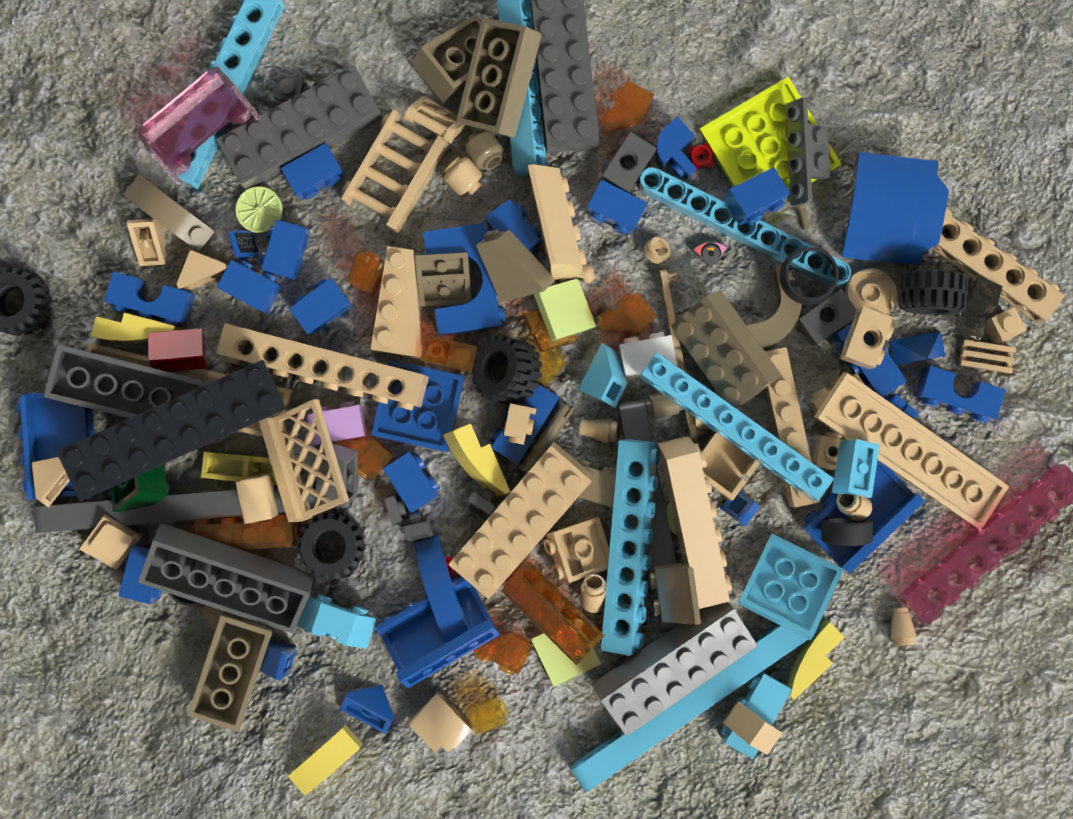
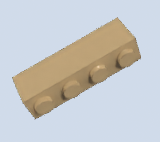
M535 164L528 165L531 192L550 274L554 280L582 274V265L586 264L584 250H578L577 241L581 239L578 225H573L571 216H575L572 200L567 201L565 193L569 192L566 176L561 177L559 168Z

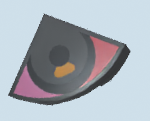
M709 241L699 244L692 252L712 268L729 247L720 242Z

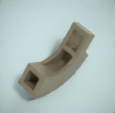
M141 175L137 176L123 194L136 206L198 252L215 232Z
M782 264L770 269L777 298L773 314L766 321L746 325L763 349L782 340L795 326L801 312L802 304L790 299L782 289L780 283ZM789 269V271H788V277H789L790 284L792 285V284H793V278H792L791 271H790V269ZM801 287L794 288L796 292L802 295Z

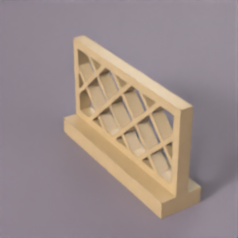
M313 399L274 418H266L259 421L288 523L313 518V515L349 501L319 399ZM311 408L314 414L312 425L303 421L307 410ZM287 419L295 421L291 434L287 432L284 423ZM301 425L309 429L305 442L297 438ZM315 433L320 435L322 440L319 450L311 446ZM294 443L303 447L298 459L294 457L292 450ZM308 451L317 455L313 467L304 463ZM323 459L328 461L330 467L327 476L318 471ZM302 468L310 472L306 484L302 483L300 477ZM316 476L324 480L320 492L312 488ZM330 484L335 486L339 498L335 500L326 497ZM309 493L318 498L313 509H310L307 501Z

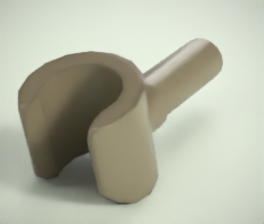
M807 203L793 206L800 214L803 230L809 229L805 208Z

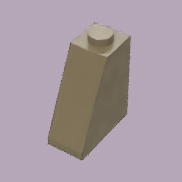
M498 229L489 231L483 235L484 239L476 245L500 302L544 292L555 282L553 276L510 230L499 232Z

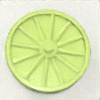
M262 186L249 188L237 200V219L244 228L251 232H268L270 226H274L275 221L282 218V202L278 195L269 188Z

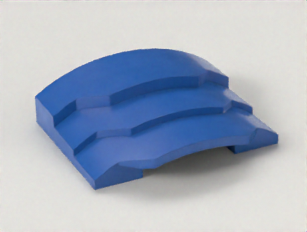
M858 152L854 172L855 185L848 227L844 232L841 257L919 266L923 253L940 242L949 190L937 175L938 161Z

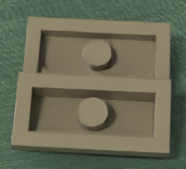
M468 252L415 255L420 307L466 304L472 301Z

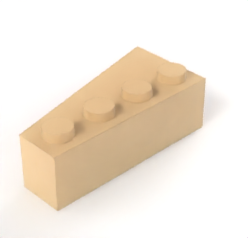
M387 246L371 350L376 353L425 360L421 307L416 276V254L414 250Z

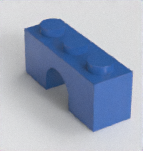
M112 272L104 302L113 305L112 310L128 313V309L138 311V317L152 320L153 316L163 318L162 323L176 327L178 323L187 325L195 297L194 294L163 285L160 296L152 302H147L143 296L145 281Z
M934 366L923 368L914 396L922 399L921 404L937 408V405L947 407L946 412L961 416L962 413L972 415L971 420L986 424L987 420H997L1006 389L984 382H977L972 384L968 396L962 398L956 394L953 388L956 373Z

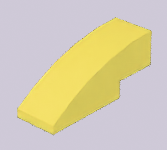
M124 313L121 323L96 316L90 337L112 342L141 343L148 342V333L181 330V328Z
M471 424L459 427L443 435L459 464L482 488H489L495 493L494 496L510 493L491 445L480 446Z
M204 452L201 478L238 481L246 477L271 473L273 485H277L270 458Z
M826 619L819 624L820 630L811 640L808 639L804 643L794 662L787 684L792 689L789 695L794 700L833 664L826 655L845 638Z
M345 724L293 770L288 777L305 796L356 753L363 743Z

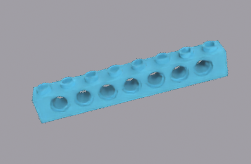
M241 0L242 7L238 15L235 14L231 20V30L227 38L224 37L219 45L220 53L216 61H212L208 68L209 76L205 84H201L197 91L198 99L194 107H190L186 114L187 122L183 130H180L175 137L174 143L176 145L172 153H169L164 160L163 172L169 177L198 190L219 146L216 139L224 135L284 10L285 5L282 0ZM256 13L261 14L259 20L255 22L250 21L252 15ZM242 37H250V40L247 44H239V41ZM231 60H239L238 65L236 67L228 68V64ZM220 83H228L224 91H217ZM211 105H216V111L211 115H207V108ZM200 128H205V134L201 138H195L196 131ZM189 151H194L193 159L187 162L184 161L185 154Z
M656 352L638 376L811 501H819L834 480L830 475Z
M632 439L619 440L601 651L632 656L640 651L644 643V634L641 633L642 623H644L646 618L644 597L647 596L649 589L646 573L651 564V556L648 555V550L653 540V529H650L651 518L654 517L656 510L653 494L658 486V478L655 476L656 465L660 461L657 442ZM636 462H639L643 467L641 475L635 471ZM634 488L640 492L639 501L633 497ZM631 515L636 516L638 519L637 527L631 524ZM629 541L635 544V553H632L629 550ZM627 567L633 571V579L626 575ZM624 593L631 598V605L624 601ZM622 619L628 623V631L622 627Z

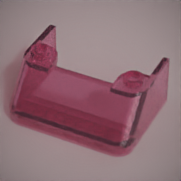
M214 67L149 119L139 129L137 135L150 156L180 186L183 182L178 174H184L190 168L192 159L190 154L229 121L232 124H243L249 120L251 114L257 121L262 117L221 69Z

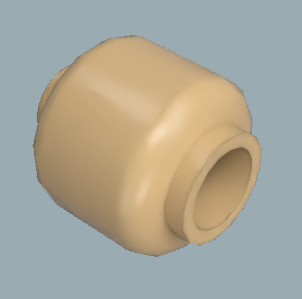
M457 156L443 170L446 173L444 181L458 195H463L466 192L472 195L481 186L479 180L482 172L468 157L460 158Z

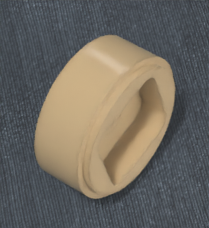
M655 236L645 243L644 253L651 262L660 264L670 256V247L663 238Z

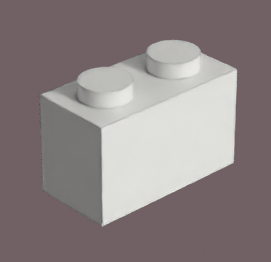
M664 332L650 334L649 339L639 341V337L623 339L624 344L618 346L625 377L641 374L656 352L677 366L672 335L665 336Z

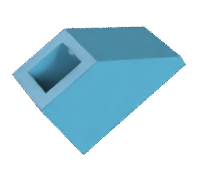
M601 343L578 390L598 401L616 407L627 385L620 354Z

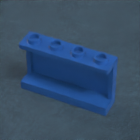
M45 392L20 395L17 410L19 415H21L22 422L19 429V437L23 441L24 451L21 454V464L25 467L23 490L27 493V500L36 498L32 462L57 458V450L95 434L93 409L45 398ZM70 481L57 497L77 496Z
M877 460L872 498H868L872 503V511L866 518L873 522V541L870 544L844 546L821 541L822 519L848 517L838 509V494L832 492L822 500L824 505L818 511L814 509L804 517L803 521L805 523L801 528L837 566L844 569L843 572L851 574L925 500L918 493H913L891 469Z
M462 576L452 579L470 629L446 643L438 627L428 596L418 603L407 605L401 613L383 619L381 624L375 627L377 633L383 638L398 670L396 675L399 681L407 688L500 635L477 589Z

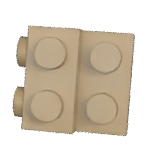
M599 517L546 533L547 539L544 540V547L546 552L553 556L555 565H552V572L554 577L561 581V584L571 583L608 569L610 549Z

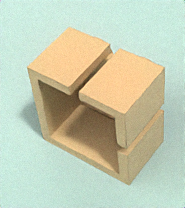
M715 431L700 449V451H703L706 460V467L703 468L705 477L708 476L711 488L727 500L733 501L747 482L743 478H739L740 475L750 477L760 464Z

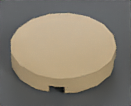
M876 268L862 269L852 275L846 283L844 293L856 309L864 306L883 314H888L895 306L897 299V288L894 281L891 280L886 272Z

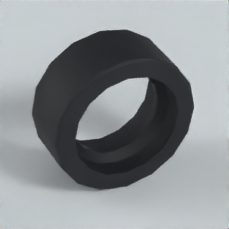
M850 517L824 518L821 520V541L844 546L870 544L873 541V522L869 519L855 521Z

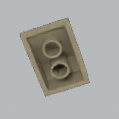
M476 14L421 46L411 62L443 104L464 91L481 20Z
M685 562L653 566L654 573H649L651 589H656L657 599L653 600L655 616L660 615L662 622L701 624L694 569Z

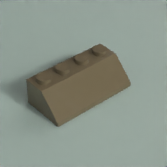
M224 611L220 616L187 716L239 732L273 630L262 623Z

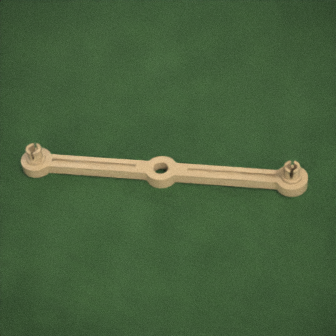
M666 269L659 270L660 284L670 335H672L677 367L685 372L679 337L670 326L676 320L669 284L678 282L677 273L669 274ZM684 410L688 435L692 442L698 440L697 437L699 435H706V430L696 431L693 415Z

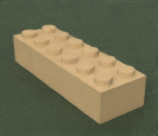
M689 436L657 443L682 560L694 569L699 609L729 602L728 591H732L729 576L725 574L724 567L727 566L725 554L720 550L719 543L722 542L719 527L715 526L713 519L717 517L715 505L713 501L710 502L708 493L712 492L709 478L708 476L705 477L703 470L706 467L704 453L700 451L697 443L694 444Z
M553 442L449 563V566L489 599L592 482L594 475L558 444Z

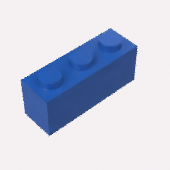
M852 322L832 335L834 338L833 345L840 354ZM866 332L863 340L865 344L872 346L874 338L870 333ZM883 346L882 350H885V355L881 364L876 365V368L866 369L850 362L847 363L852 374L857 373L863 383L881 397L886 396L907 382Z
M541 385L533 390L534 394L531 398L526 397V402L518 404L536 409V415L530 414L529 419H533L534 424L532 434H526L524 445L508 442L509 437L504 436L506 424L503 429L497 428L490 439L494 443L491 447L492 449L517 464L523 458L559 400L557 395ZM508 412L504 417L505 420H507Z

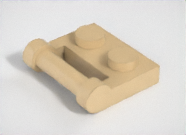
M422 96L410 105L404 116L405 120L411 123L414 121L444 137L443 140L449 144L466 128V125L456 122L458 113L426 96Z

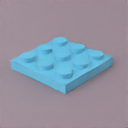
M771 534L738 604L811 640L844 569Z

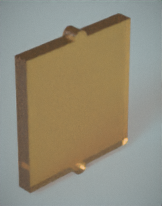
M540 309L522 314L530 331L529 335L533 337L540 353L578 341L576 334L551 341Z

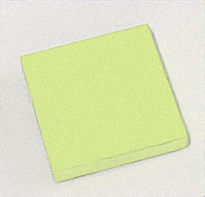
M578 279L549 286L544 292L534 294L551 341L596 327Z
M578 616L531 638L554 687L601 664Z

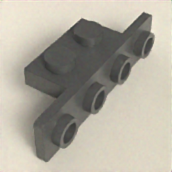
M799 98L785 105L791 206L812 202L811 179L825 180L830 178L828 126L808 124L806 98Z

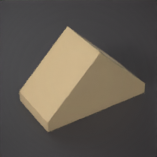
M155 219L127 220V227L139 266L165 265L164 226Z
M190 250L178 279L177 287L184 291L197 288L222 277L228 265Z
M59 457L32 462L36 499L48 508L70 481Z
M739 701L723 722L749 745L765 754L770 752L782 734L780 730Z

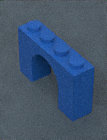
M485 222L423 232L426 255L468 252V260L474 262L483 275L481 290L472 301L463 305L435 309L440 337L502 328L501 321H506L503 305L498 306V295L476 246L484 239L483 235L492 231L491 229L486 230Z

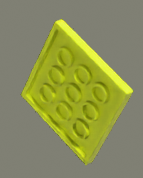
M786 77L699 129V133L709 146L732 187L774 167L787 189L790 190L785 105L801 98L789 77ZM808 110V124L818 125ZM829 144L831 172L842 164ZM811 179V183L818 179Z

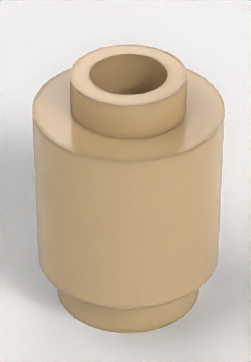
M838 494L837 496L838 509L851 519L862 521L870 515L872 503L868 498L852 494Z
M588 575L581 584V606L587 612L597 613L605 608L607 583L600 575Z

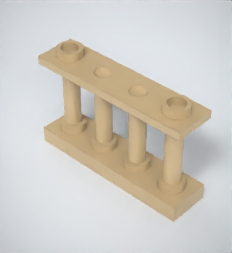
M393 109L390 115L387 114L380 124L382 130L351 182L347 181L341 191V195H343L341 199L347 206H350L353 199L385 216L388 221L387 227L398 234L446 153L449 144L440 135H438L435 141H428L398 124L401 118L399 113ZM392 132L425 150L427 155L422 163H415L385 146ZM382 155L412 172L414 178L410 185L406 184L403 186L372 168L378 156ZM366 177L397 193L401 199L397 207L393 206L390 208L360 191L359 189Z

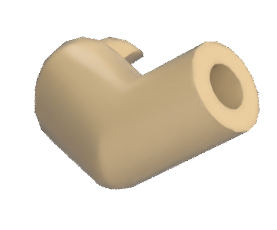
M589 264L582 265V274L561 278L559 281L563 283L573 277H579L585 283H590L594 281L596 275L594 268Z

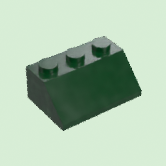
M166 463L112 487L113 512L155 505L165 498L169 490L165 472Z

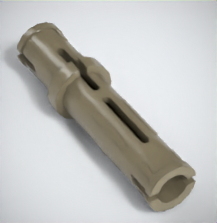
M561 402L558 404L535 443L530 444L527 456L518 467L520 470L527 473L551 446L568 418L574 412L572 409H569L568 406Z

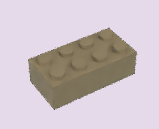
M482 18L456 120L457 123L515 138L542 36L541 33L526 26Z
M721 290L705 296L670 325L720 397L734 408L745 404L782 376Z

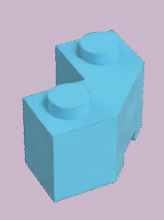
M318 593L317 597L309 596L297 626L320 637L326 635L337 639V643L346 646L367 649L377 620L367 614L368 609L353 605L352 609L341 607L332 602V597Z

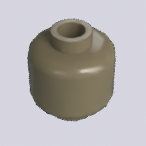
M477 131L469 136L465 152L476 167L492 170L502 161L503 147L491 132Z

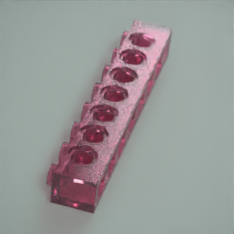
M1065 464L1053 465L991 517L981 530L977 529L898 595L897 597L916 620L924 624L936 620L941 614L940 610L946 605L951 606L961 598L959 594L967 588L975 587L981 581L980 577L984 573L992 572L998 568L1002 558L1017 552L1021 547L1019 545L1026 538L1031 539L1041 531L1039 527L1046 521L1051 522L1061 514L1060 510L1065 505H1072L1073 473ZM1053 488L1056 497L1053 501H1050L1048 493ZM1031 505H1034L1036 508V514L1033 518L1028 514ZM1011 522L1016 524V532L1013 535L1008 531V526ZM994 538L997 546L991 552L988 548V543ZM975 555L977 563L975 567L970 568L968 559L970 556ZM955 572L957 581L950 585L948 576L950 573ZM935 588L937 598L930 602L928 600V593L931 589Z

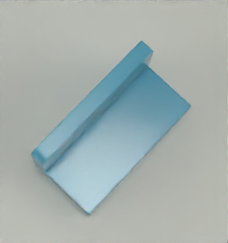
M858 439L840 441L832 493L872 498L879 444Z

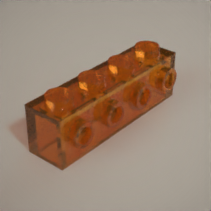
M277 515L270 521H257L247 524L236 522L235 517L219 518V523L209 524V519L193 520V525L185 526V531L240 550L293 547L298 545L296 542L297 522L288 523L286 515Z
M530 561L516 571L501 590L576 666L605 636Z

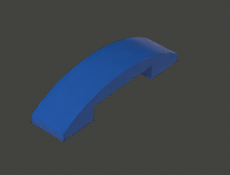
M437 534L414 543L432 611L443 639L447 643L470 629L463 608L460 607L446 564L447 558L440 536Z

